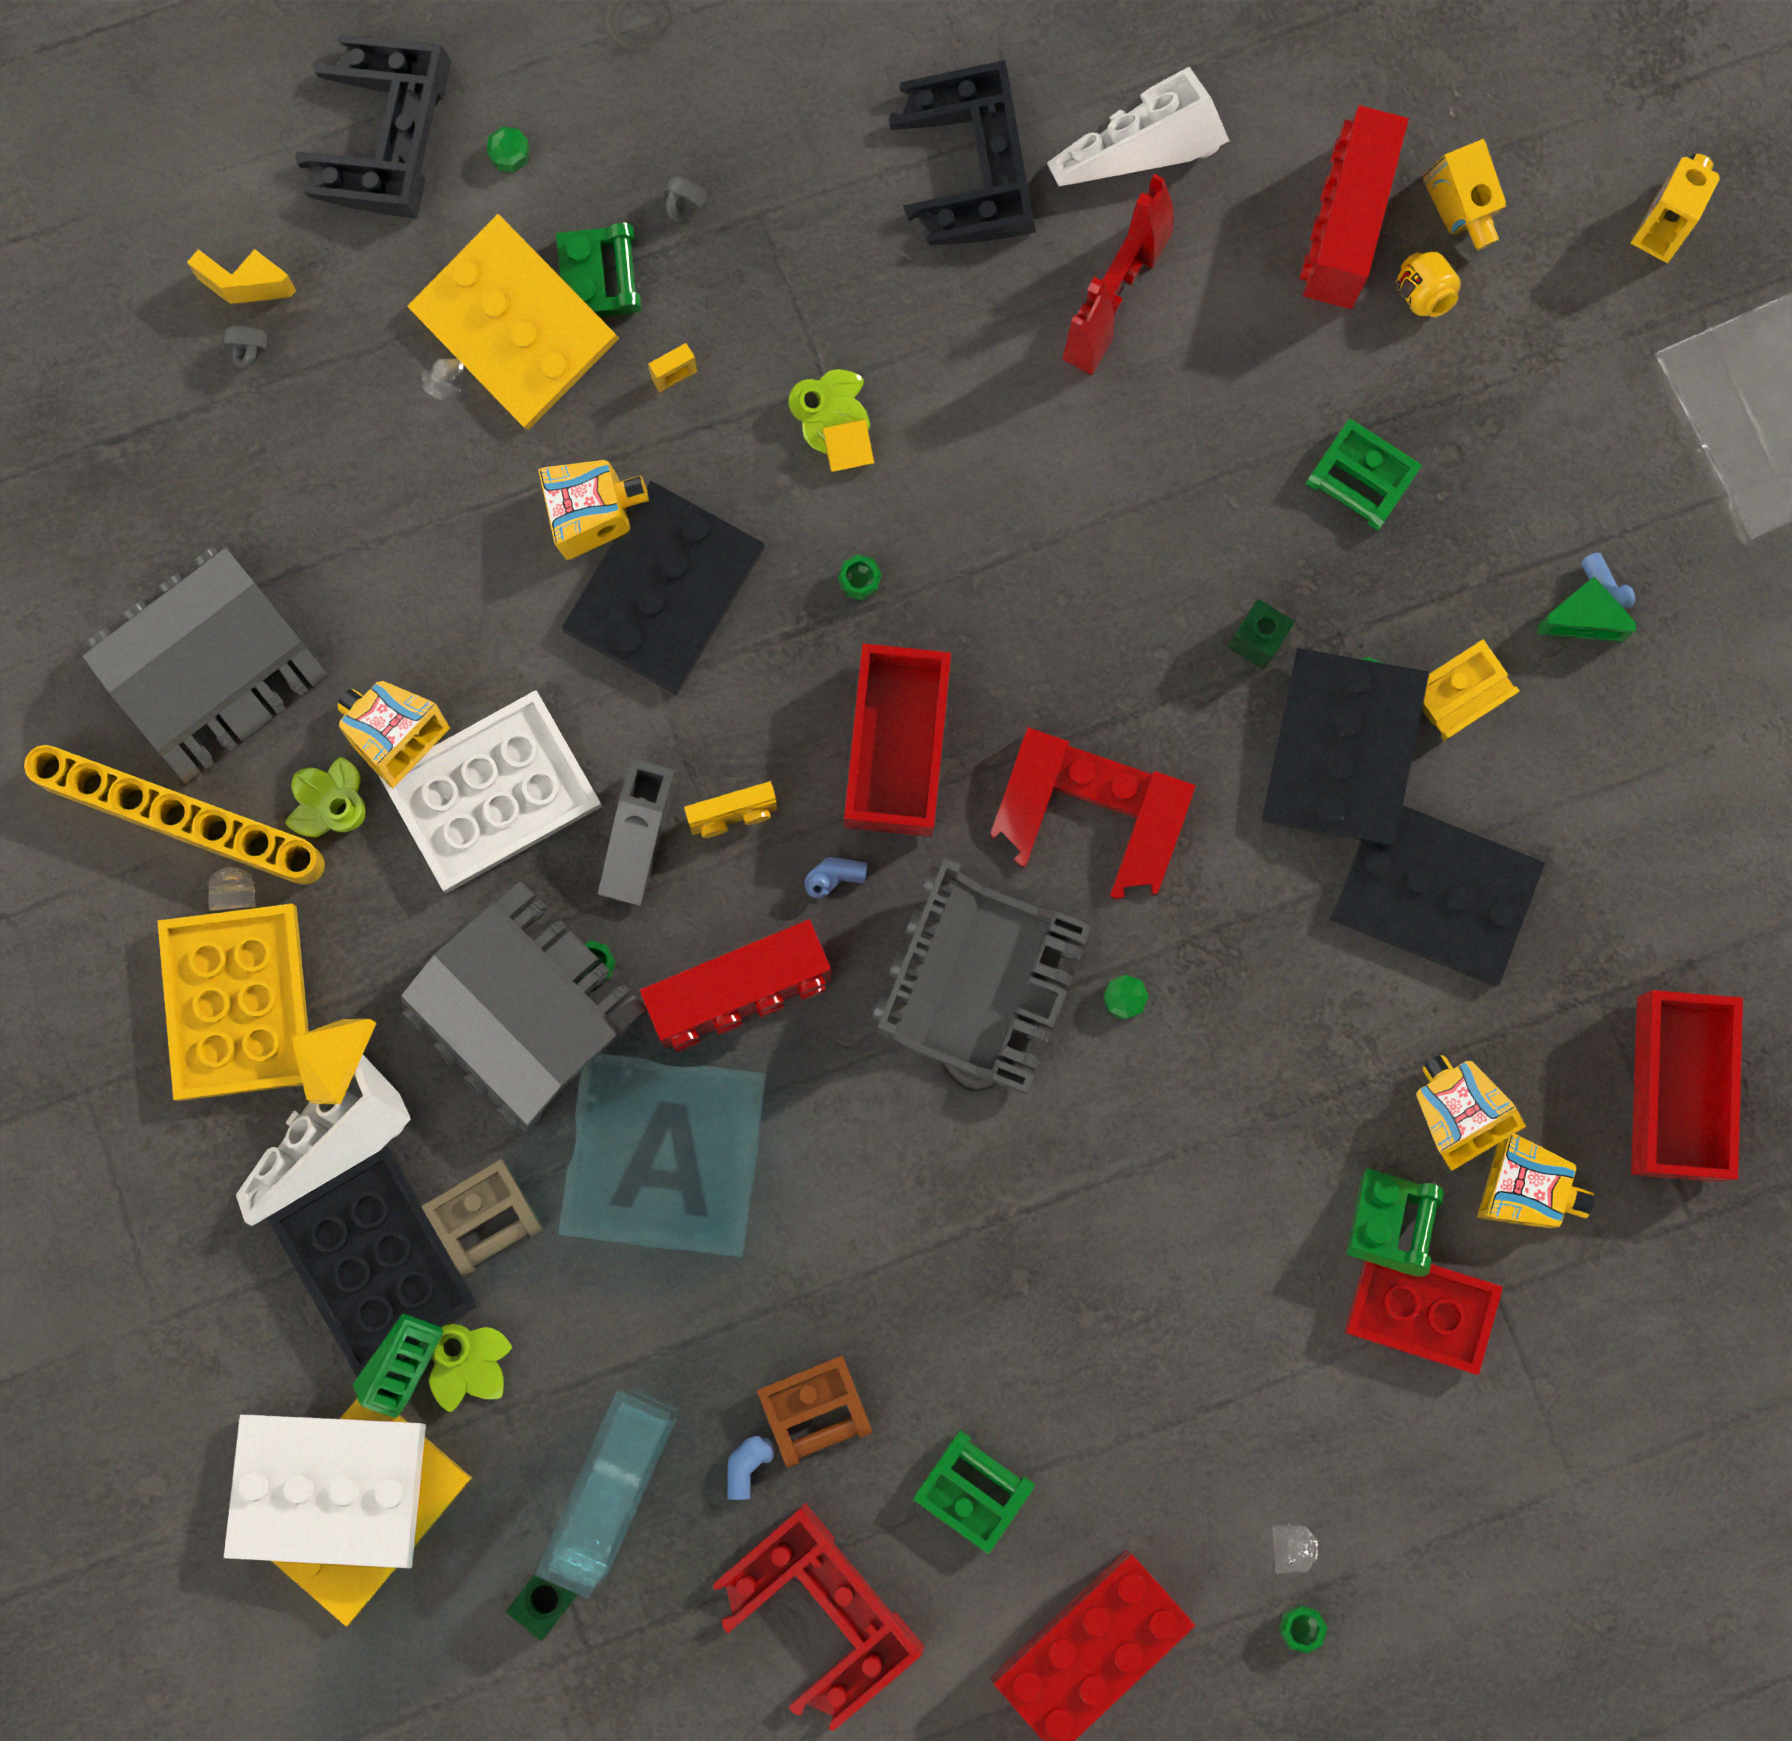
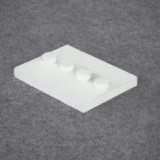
M537 690L433 746L394 789L388 786L380 777L445 894L602 807Z
M240 1415L224 1558L412 1568L426 1424Z

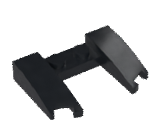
M340 35L337 40L347 50L335 66H329L320 60L315 67V74L318 78L389 93L375 160L297 151L295 156L297 165L301 169L310 168L315 185L304 188V192L308 198L353 209L417 219L426 181L421 173L436 99L443 100L451 60L442 45Z
M1002 60L901 82L899 86L900 91L909 96L903 115L891 112L889 117L891 130L935 127L973 121L984 189L903 205L907 218L911 221L918 217L930 232L925 237L928 245L973 243L1036 233L1006 61Z

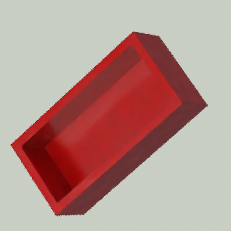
M1358 105L1353 119H1344L1339 138H1336L1329 163H1332L1329 176H1326L1319 201L1322 204L1320 211L1315 217L1309 240L1312 243L1309 253L1304 258L1299 280L1306 281L1302 297L1352 310L1369 276L1409 118Z
M862 643L844 828L932 837L935 824L951 652Z
M808 919L642 988L639 991L662 1045L666 1050L673 1047L676 1053L700 1044L699 1036L716 1029L718 1035H722L743 1025L741 1018L758 1012L760 1018L774 1014L785 1008L784 1000L798 994L801 1000H806L827 990L825 987L826 983L831 981V967L811 920Z
M1652 990L1637 996L1631 1175L1710 1182L1738 1180L1743 997Z
M1126 1549L990 1678L993 1685L1042 1741H1075L1196 1625L1136 1557Z

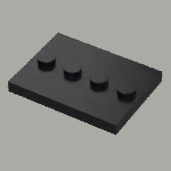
M650 480L646 487L649 501L635 505L628 517L630 530L614 540L563 624L562 630L580 642L678 695L765 546L758 539Z
M1297 648L1262 822L1394 847L1430 671Z
M1403 805L1394 847L1360 841L1330 920L1496 987L1500 985L1545 862Z
M385 1147L267 1217L269 1224L356 1378L402 1314L442 1328L480 1306L467 1281L459 1273L421 1207L423 1205L389 1147ZM406 1336L404 1340L414 1345L420 1342V1340Z

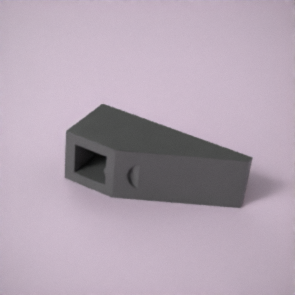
M631 758L617 806L599 885V896L641 907L678 782L674 769Z

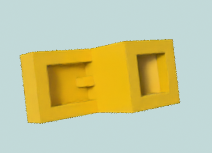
M199 249L187 262L196 278L229 304L290 298L296 292L288 274L255 249L232 275Z

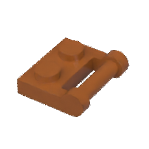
M843 1355L757 1390L787 1469L800 1464V1458L858 1434L860 1439L873 1434ZM847 1404L852 1417L797 1440H791L787 1428Z

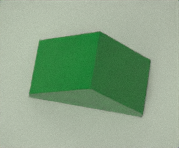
M1595 577L1586 582L1537 626L1538 635L1624 642L1636 631V622Z

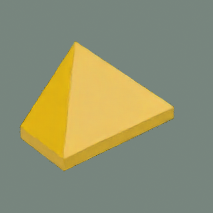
M341 1019L292 1037L306 1100L313 1104L342 1103L376 1022L371 1019Z

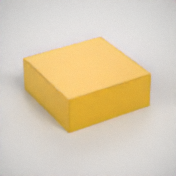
M687 343L648 363L651 379L659 393L697 373L695 356Z
M865 419L822 427L831 472L874 463Z

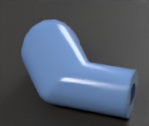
M1601 553L1590 554L1582 560L1581 565L1589 580L1595 577L1623 609L1631 608L1634 605L1636 599L1633 589L1628 585L1617 586Z
M837 857L825 858L807 874L804 881L807 894L812 898L822 899L842 881L865 884L868 862Z
M759 1436L747 1438L729 1456L727 1499H750V1473L759 1467L761 1463H770L775 1456V1445L770 1439H761Z

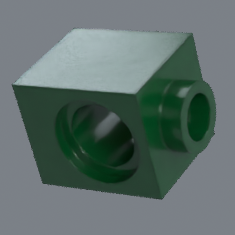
M1257 599L1227 648L1265 670L1295 621L1262 600Z
M545 1562L534 1573L505 1613L542 1642L580 1594L581 1590L574 1585L578 1578L558 1562L553 1567ZM549 1585L556 1590L559 1600L555 1609L544 1610L536 1604L534 1594L538 1586Z

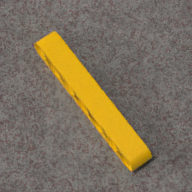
M37 746L29 752L25 759L24 768L29 779L50 793L296 884H312L324 872L325 863L321 853L311 843L297 836L54 746ZM58 760L59 769L57 773L51 778L44 779L43 768L50 761ZM100 775V787L94 793L85 794L84 785L87 779ZM133 791H142L143 798L140 805L135 809L127 810L125 801L128 795ZM184 806L185 813L182 820L175 825H168L166 820L168 812L173 807ZM218 821H225L227 828L223 837L219 840L210 841L208 839V830L211 825ZM257 837H267L269 843L266 851L259 856H251L249 847L252 841ZM300 852H309L311 859L307 868L299 872L292 871L291 860Z

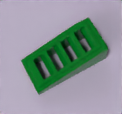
M402 1314L353 1383L359 1404L364 1408L397 1418L408 1403L443 1335L442 1328ZM406 1336L420 1340L418 1345H414L404 1340ZM397 1353L408 1356L409 1358L407 1360H404L396 1357ZM388 1371H392L397 1373V1375L394 1377L388 1375L387 1373Z

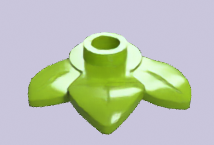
M842 369L831 370L819 380L805 379L798 382L791 389L788 397L789 409L794 417L802 422L803 438L813 449L827 454L822 427L865 419L869 430L870 421L867 412L861 403L854 399L864 384V379L858 374ZM806 393H812L817 397L818 404L816 408L806 406L804 402Z
M339 757L333 762L328 773L311 767L295 772L292 777L291 788L295 799L300 805L286 819L287 826L297 834L313 838L323 835L330 829L335 832H349L357 829L364 821L366 811L364 800L358 794L361 777L356 766L347 759ZM346 803L345 811L337 815L338 809Z
M449 1324L442 1327L443 1335L431 1356L435 1365L429 1378L430 1388L436 1401L446 1411L453 1412L461 1403L466 1392L482 1399L501 1398L504 1391V1376L497 1361L511 1351L512 1345L501 1332L489 1327L472 1331L458 1324ZM452 1338L459 1340L462 1345L461 1352L455 1357L450 1356L445 1348L448 1340Z

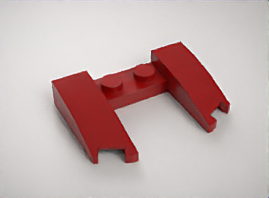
M1154 174L1148 192L1145 194L1141 193L1125 241L1104 278L1100 280L1093 277L1087 289L1086 302L1082 304L1077 315H1074L1071 320L1062 360L1090 375L1094 374L1113 340L1114 317L1123 302V298L1118 296L1125 283L1130 286L1133 285L1143 264L1153 269L1172 235L1174 226L1173 203L1164 178Z
M1027 727L990 837L995 840L1002 833L1020 851L1013 861L1018 866L1026 868L1053 790L1136 818L1109 898L1115 900L1124 899L1125 887L1149 884L1151 885V895H1157L1196 785L1156 771L1150 774L1069 746L1070 741Z
M805 1502L713 1583L714 1590L723 1587L727 1589L732 1615L723 1617L721 1621L723 1629L729 1633L794 1576L800 1580L854 1647L799 1695L788 1708L792 1713L799 1716L802 1715L806 1704L833 1716L828 1729L835 1731L923 1655L925 1646L896 1611L892 1613L835 1545L833 1542L835 1537Z

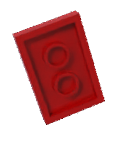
M1364 1260L1344 1333L1470 1374L1479 1375L1503 1286L1431 1264L1430 1272L1427 1276H1414Z

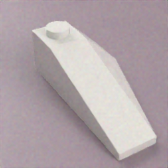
M1188 67L1150 87L1140 95L1143 103L1129 113H1125L1123 110L1117 111L1109 117L1111 123L1106 130L1100 134L1089 133L1084 135L1047 162L1058 186L1190 162L1196 158H1205L1214 154L1221 145L1229 142L1210 95L1191 68Z
M364 1055L360 1059L341 1104H313L309 1102L301 1114L293 1111L286 1121V1124L290 1127L279 1147H271L266 1150L236 1194L245 1223L251 1226L255 1225L379 1152L392 1138L398 1136L404 1126L411 1120L400 1093Z

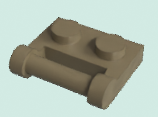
M502 1159L421 1206L463 1278L475 1272L476 1265L529 1234L533 1237L544 1230ZM510 1208H514L519 1217L518 1220L465 1251L459 1241L460 1238Z

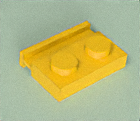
M1483 639L1429 674L1422 711L1432 725H1435L1442 734L1441 738L1445 742L1514 697L1520 691L1517 686L1514 687L1507 677L1508 673Z
M769 781L688 805L684 809L692 835L701 833L702 838H710L727 832V825L744 820L745 825H754L770 819V812L777 810V803L772 783Z

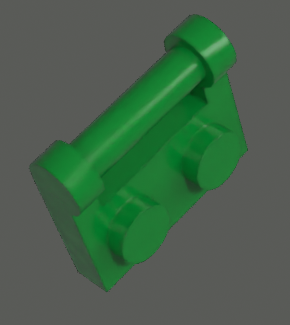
M616 223L608 228L556 233L560 277L599 317L633 314L642 309L641 296L636 293L631 251V243L635 239L634 229L629 223ZM614 246L619 292L615 297L606 296L601 247Z
M1349 418L1305 485L1314 491H1317L1319 488L1367 519L1369 521L1367 525L1378 532L1422 467V464ZM1333 465L1385 497L1380 506L1330 475L1329 471Z
M1366 1168L1361 1177L1346 1255L1410 1275L1427 1276L1430 1272L1432 1261L1428 1252L1436 1208L1442 1206L1444 1190L1435 1184H1417ZM1406 1202L1418 1205L1411 1248L1408 1252L1397 1249Z
M959 1430L912 1499L989 1555L1032 1492L1035 1483L1025 1476L1020 1479L970 1443L971 1437L962 1430ZM958 1458H961L1010 1494L1003 1506L951 1469Z

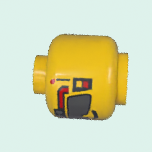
M1427 252L1424 254L1415 253L1402 263L1401 272L1396 280V287L1412 312L1418 316L1438 317L1448 312L1457 303L1461 282L1459 276L1443 255L1438 252Z

